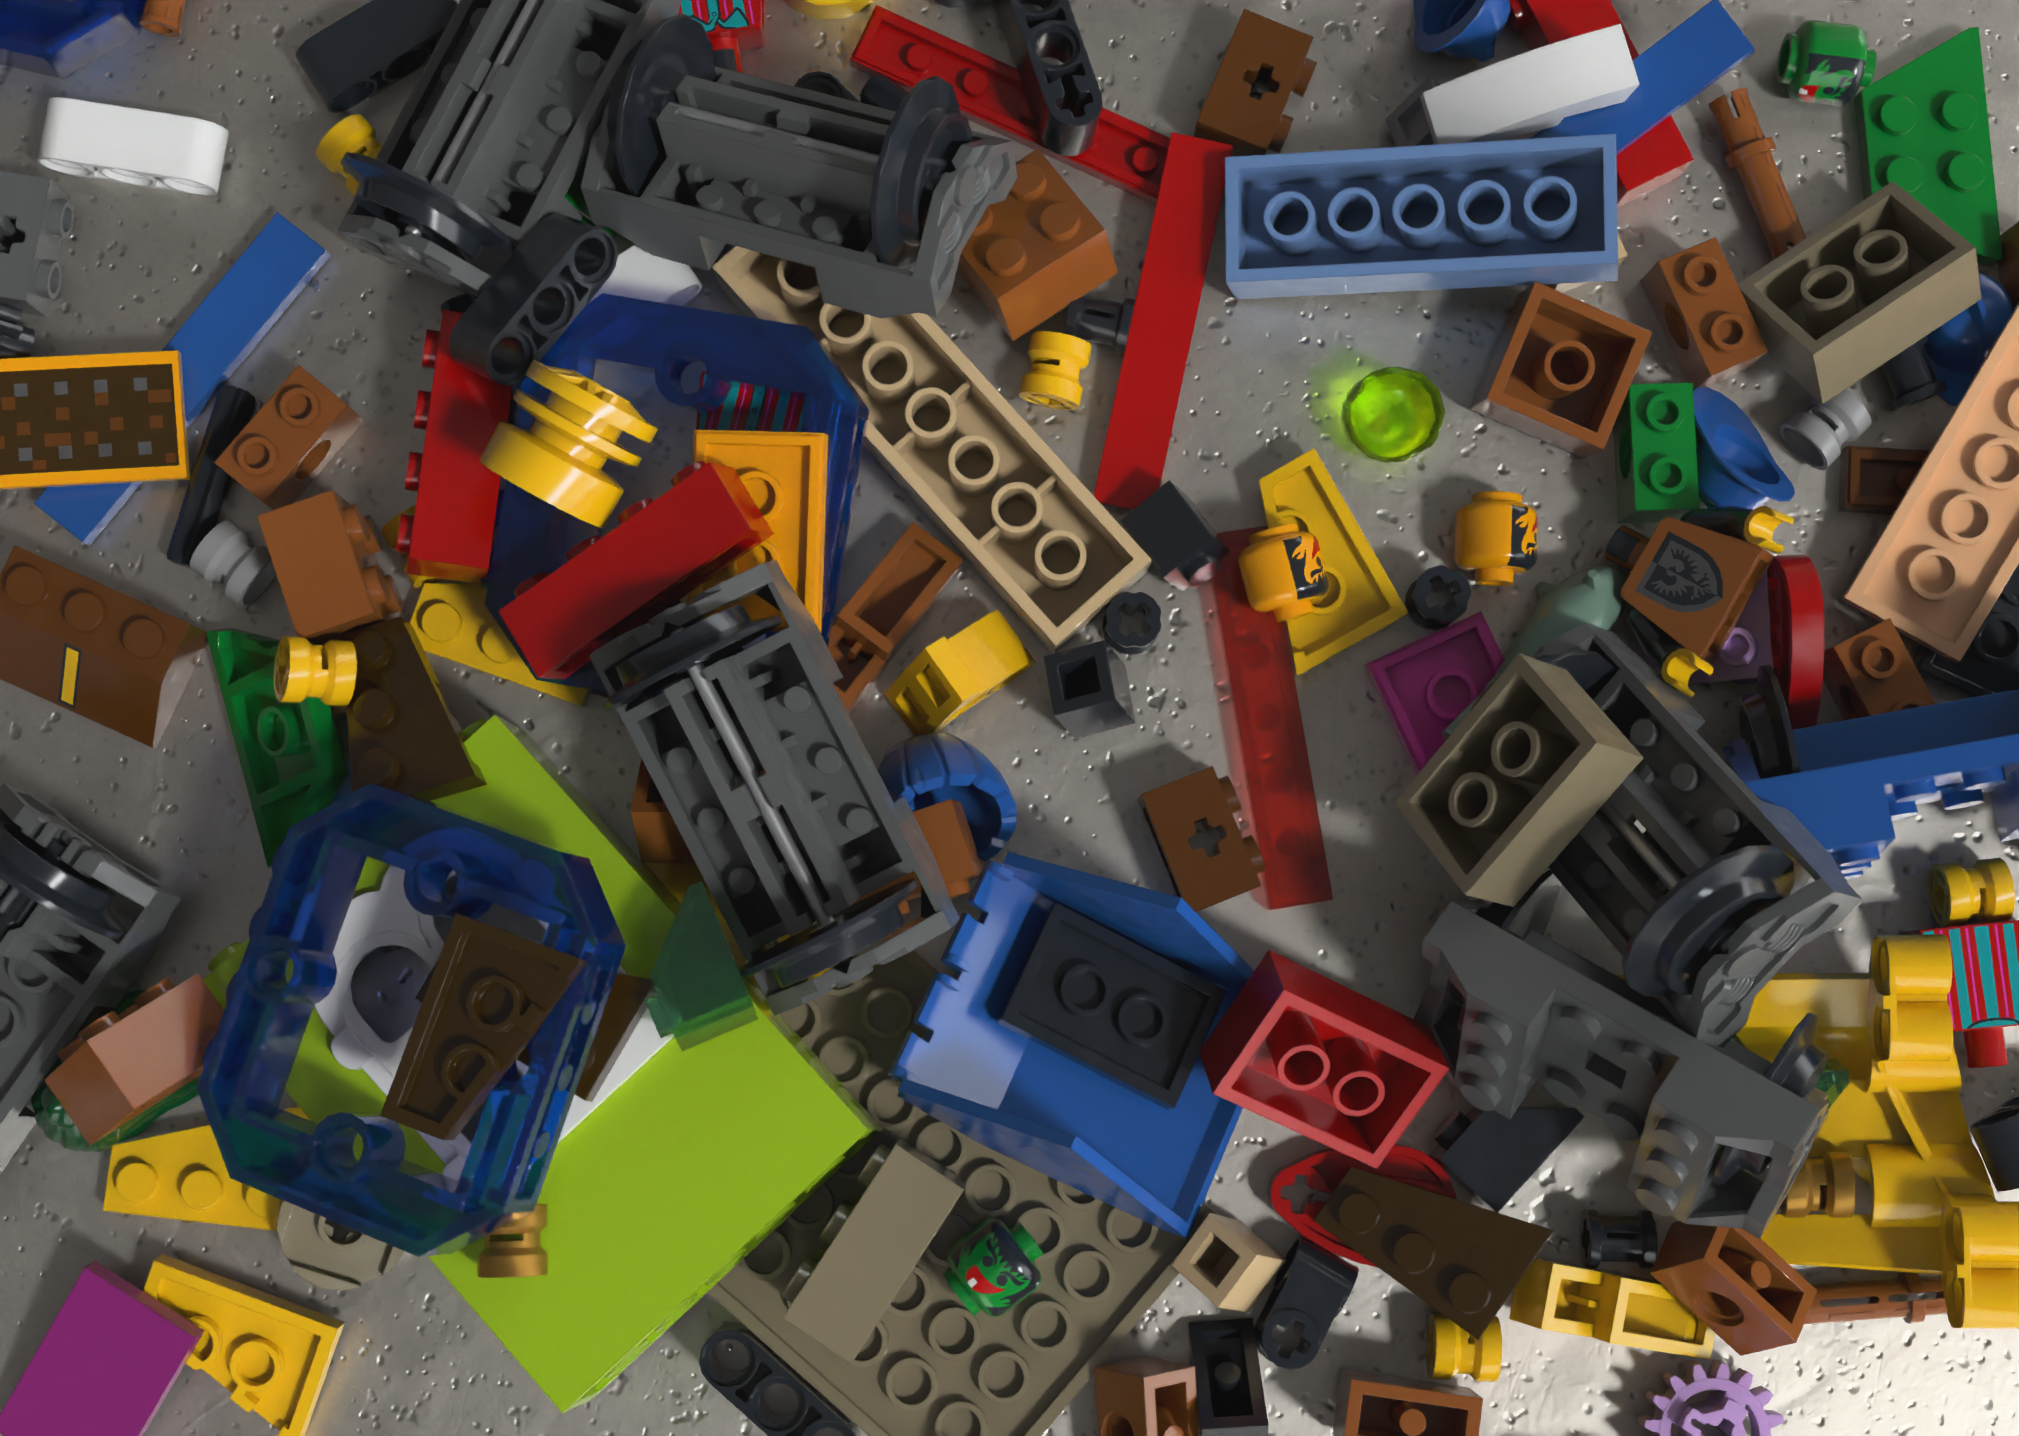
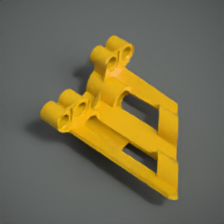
M1945 934L1875 935L1872 942L1868 973H1776L1755 996L1747 1023L1736 1036L1746 1049L1773 1063L1787 1039L1806 1014L1813 1012L1818 1015L1813 1044L1828 1053L1829 1056L1815 1088L1827 1093L1828 1097L1826 1100L1830 1103L1827 1108L1829 1111L1828 1116L1815 1137L1807 1157L1822 1158L1827 1152H1849L1854 1172L1866 1180L1872 1187V1203L1870 1214H1853L1852 1218H1831L1828 1214H1807L1804 1218H1784L1782 1214H1775L1761 1239L1788 1264L1940 1274L1942 1276L1948 1320L1952 1328L2019 1329V1201H1997L1995 1199L1990 1178L1978 1150L1972 1143L1959 1096V1092L1962 1091V1082L1953 1047L1952 1015L1947 1003V994L1950 992L1952 982V957L1947 936ZM1616 975L1625 980L1624 975ZM1636 1139L1635 1142L1639 1146L1640 1141Z

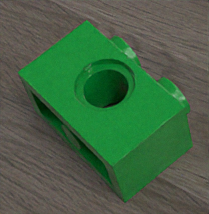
M1693 383L1631 384L1613 426L1618 523H1657L1664 516L1680 520L1690 509H1699Z

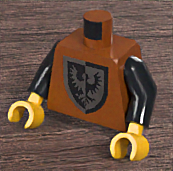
M1738 506L1690 509L1680 520L1664 516L1651 538L1625 525H1621L1611 537L1605 550V559L1631 572L1620 592V596L1631 605L1628 610L1627 620L1646 656L1662 670V677L1665 682L1687 697L1691 698L1695 694V692L1688 688V680L1692 673L1698 669H1701L1708 675L1713 673L1714 669L1708 662H1715L1772 563L1774 556L1766 550L1776 554L1783 551L1784 546L1773 542L1772 536L1779 524L1785 522L1793 525L1794 518L1767 506H1760L1754 510Z

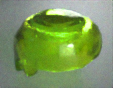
M1386 367L1369 373L1351 387L1347 392L1346 400L1342 404L1340 419L1347 442L1365 459L1392 464L1405 462L1432 447L1439 438L1446 413L1440 390L1422 372L1402 367Z

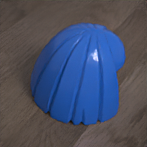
M927 733L905 739L885 752L878 767V772L893 801L904 796L912 812L949 799L960 801L979 858L985 862L1003 849V841L1008 842L1017 824L1015 817L1017 816L1013 794L1000 771L988 757L969 742L945 733Z

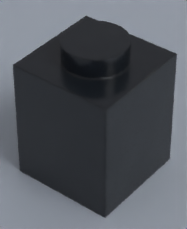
M1170 480L1120 520L1137 544L1152 559L1151 562L1163 578L1182 592L1189 586L1196 587L1208 581L1219 570L1221 566L1220 560L1231 552L1192 500Z
M1105 640L1043 656L1054 717L1075 739L1136 723L1125 664Z

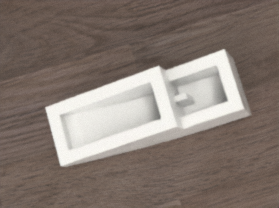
M1618 24L1549 44L1486 66L1427 90L1421 94L1420 99L1434 145L1500 141L1558 126L1564 117L1625 102L1640 84L1622 26Z

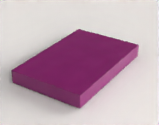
M93 1261L84 1267L0 1413V1433L4 1436H143L203 1335L204 1330L97 1261Z

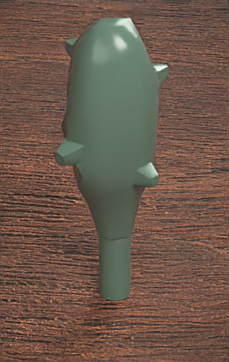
M1594 565L1567 577L1557 585L1540 581L1535 587L1541 597L1538 604L1515 639L1495 676L1485 686L1484 691L1504 672L1519 653L1532 658L1541 646L1585 622L1611 631L1627 602L1620 596L1621 589L1628 578L1622 567ZM1479 696L1442 732L1445 740L1448 739L1468 715Z

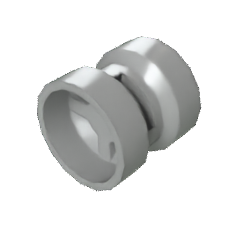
M1845 389L1824 404L1812 395L1810 397V406L1804 412H1794L1780 426L1779 430L1786 445L1803 462L1818 470H1826L1840 456L1841 445L1846 440H1857L1870 427L1872 422L1866 407L1855 395Z
M230 519L216 525L203 538L190 560V569L208 582L218 581L224 584L225 596L241 608L248 607L256 602L277 577L268 548L265 546L253 548V544L248 541V533Z

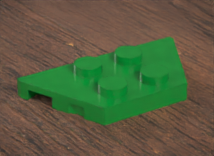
M1972 27L1872 83L1869 87L1862 89L1854 97L1864 200L1892 181L1895 182L1976 248L1977 264L1994 266L2002 260V249L1979 27Z
M235 628L210 630L206 632L267 867L290 864L296 860L348 774L344 759L343 743L337 733L331 707L325 705L319 698L306 697L300 703L279 702L276 699L274 692V664L280 640Z

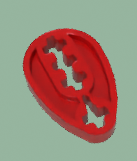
M1807 555L1774 556L1767 570L1773 667L1786 703L1791 727L1794 730L1816 726L1824 666L1823 596L1817 570Z
M1395 1144L1377 1169L1332 1148L1309 1153L1276 1170L1271 1176L1267 1187L1268 1201L1272 1209L1301 1235L1334 1254L1374 1267L1377 1266L1314 1221L1327 1201H1303L1300 1211H1291V1201L1281 1197L1282 1185H1293L1296 1175H1304V1183L1307 1187L1318 1192L1330 1193L1331 1196L1349 1169L1355 1167L1457 1200L1453 1184L1438 1162L1420 1150Z

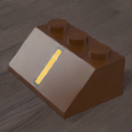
M14 545L0 573V679L156 749L208 642L206 631Z

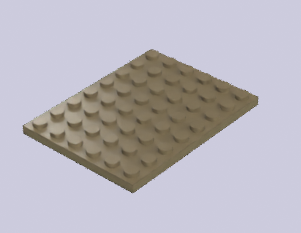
M912 950L887 964L873 965L874 970L844 987L837 989L835 986L826 994L810 1002L780 1013L782 1018L883 1130L707 1293L868 1436H1042L1094 1375V1367L1101 1366L1176 1278L1179 1272L1171 1266L1208 1214L1216 1213L1203 1203L1188 1239L1174 1235L994 1151L899 1098L897 1095L901 1083L891 1078L888 1072L907 1031L913 1032L919 1038L924 1039L927 1029L915 1023L913 1018L934 972H938L917 952ZM899 1138H901L965 1181V1188L858 1355L850 1364L782 1319L792 1303L781 1295L807 1255L819 1262L830 1246L819 1239L843 1200H847L854 1206L860 1200L867 1188L856 1180L880 1143L892 1150ZM990 1217L1002 1220L1009 1229H1012L1021 1222L1044 1253L1034 1261L1041 1272L1042 1280L1040 1286L1000 1317L989 1316L983 1311L973 1316L943 1275L950 1268L947 1261L948 1249L977 1225Z

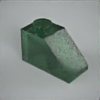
M702 881L693 884L687 889L650 974L657 995L645 1000L660 1038L674 1034L682 1051L758 1020L755 1008Z

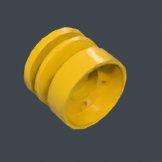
M533 360L526 372V376L551 390L547 400L544 402L517 389L513 399L522 409L536 419L530 430L510 423L499 422L479 461L491 471L541 500L596 527L604 528L624 489L612 477L601 470L608 458L625 465L638 467L642 458L617 442L622 431H625L647 443H651L658 428L645 421L631 405L630 401L572 369L546 366Z

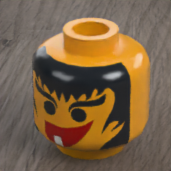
M1506 491L1477 492L1472 494L1471 503L1463 505L1456 512L1454 562L1464 571L1475 573L1476 584L1484 586L1513 585L1514 574L1524 573L1536 564L1538 515L1532 507L1523 504V496L1521 494Z
M1297 523L1274 527L1248 536L1250 546L1240 552L1238 563L1251 607L1259 612L1274 611L1277 622L1314 613L1311 601L1323 596L1329 588V580L1316 536L1308 532H1299Z

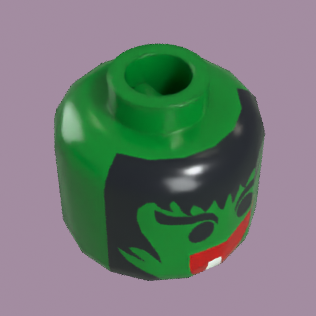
M1806 20L1799 26L1795 34L1787 33L1782 41L1777 61L1778 83H1785L1788 95L1796 101L1844 106L1854 98L1859 87H1869L1876 68V51L1867 49L1865 34L1859 26Z
M990 1217L977 1225L948 1249L947 1261L950 1268L943 1275L973 1316L983 1311L989 1316L1000 1317L1040 1286L1042 1280L1041 1272L1034 1261L1044 1253L1021 1222L1012 1229H1009L1002 1220Z

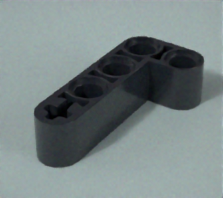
M991 0L934 1L948 8H960ZM993 0L1043 143L1052 152L1062 156H1076L1085 152L1092 145L1103 101L1069 0ZM1035 4L1043 10H1030L1023 5ZM1041 58H1055L1063 64L1050 65L1042 61ZM1065 97H1067L1066 104H1065V108H1066V109H1062V110H1061L1062 104H1063V100H1064Z

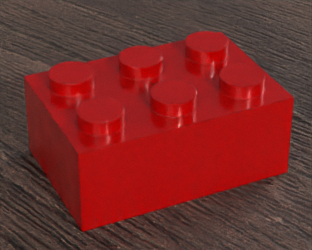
M1270 950L1267 951L1199 1052L1212 1094L1376 1169L1449 1070V1066L1430 1027Z

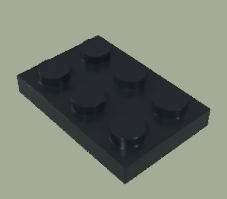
M1055 902L1049 906L995 1022L1169 1110L1177 1105L1227 990Z

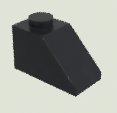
M1563 1105L1518 1107L1511 1119L1504 1117L1495 1110L1484 1111L1479 1108H1472L1466 1115L1458 1110L1434 1134L1433 1139L1439 1145L1429 1156L1438 1162L1482 1206L1499 1212L1585 1116L1576 1108Z
M1253 1318L1188 1322L1190 1365L1195 1366L1199 1436H1268L1269 1425Z

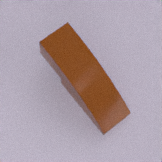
M912 522L838 613L834 625L823 637L843 678L834 682L833 685L849 715L883 673L963 563V558L914 522Z

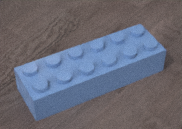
M1616 134L1225 157L1226 284L1236 299L1521 286L1531 285L1535 281L1541 284L1618 281Z

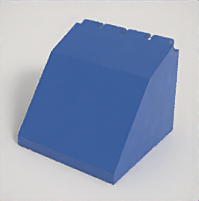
M1007 852L1002 863L1003 865L986 860L968 899V903L982 913L978 921L968 913L961 914L960 920L940 960L943 964L953 969L954 974L950 977L941 972H934L913 1018L915 1023L927 1029L924 1039L919 1038L913 1032L907 1031L888 1072L891 1078L901 1083L897 1096L994 1151L1157 1228L1188 1239L1243 1109L1241 1106L1212 1094L1200 1053L1176 1107L1167 1110L995 1021L1049 906L1055 902L1227 990L1203 1045L1244 987L1254 969L1181 897Z

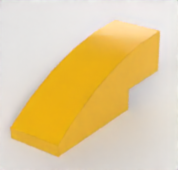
M1538 1257L1534 1259L1515 1286L1509 1316L1511 1320L1543 1330L1591 1337L1612 1344L1711 1360L1715 1332L1659 1281Z

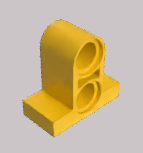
M997 609L949 639L943 636L924 648L884 694L914 736L938 733L951 720L1021 675L1035 663V659Z

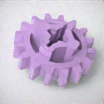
M1715 1359L1712 1360L1709 1366L1708 1374L1705 1373L1699 1363L1693 1360L1686 1362L1685 1372L1687 1378L1683 1380L1669 1371L1663 1373L1664 1383L1668 1390L1664 1395L1648 1390L1645 1397L1651 1404L1656 1406L1654 1415L1638 1416L1637 1420L1638 1424L1652 1431V1436H1671L1672 1423L1676 1426L1678 1436H1703L1701 1430L1691 1424L1692 1419H1696L1704 1425L1709 1423L1715 1426L1716 1429L1721 1431V1436H1746L1743 1420L1747 1414L1751 1424V1436H1772L1770 1428L1777 1427L1784 1422L1782 1414L1774 1410H1764L1763 1408L1773 1397L1769 1389L1758 1386L1749 1390L1753 1380L1751 1373L1738 1368L1729 1378L1728 1364ZM1711 1390L1706 1400L1691 1404L1684 1403L1696 1393Z

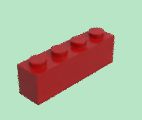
M1509 0L1511 10L1506 24L1512 32H1520L1529 51L1578 35L1621 24L1632 61L1639 56L1610 0ZM1671 115L1616 156L1617 207L1679 178L1694 160Z
M443 310L440 331L430 329L426 331L422 367L434 369L431 392L418 390L413 428L426 430L423 453L412 451L409 453L405 490L418 493L415 515L401 513L396 552L409 554L406 574L485 585L489 569L501 476L480 463L479 458L499 422L508 423L512 386L499 385L455 362L450 354L449 340L452 329L464 313Z
M698 461L683 468L671 479L673 488L654 501L652 498H647L631 505L619 515L620 525L602 538L599 535H595L577 543L566 553L567 563L550 575L548 572L536 574L516 587L514 594L517 598L498 612L538 678H568L591 662L589 654L618 636L644 625L650 618L673 605L774 534L733 467L710 461L707 464L705 461Z

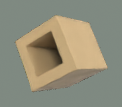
M1209 1213L1171 1266L1218 1308L1249 1313L1287 1260L1242 1221Z

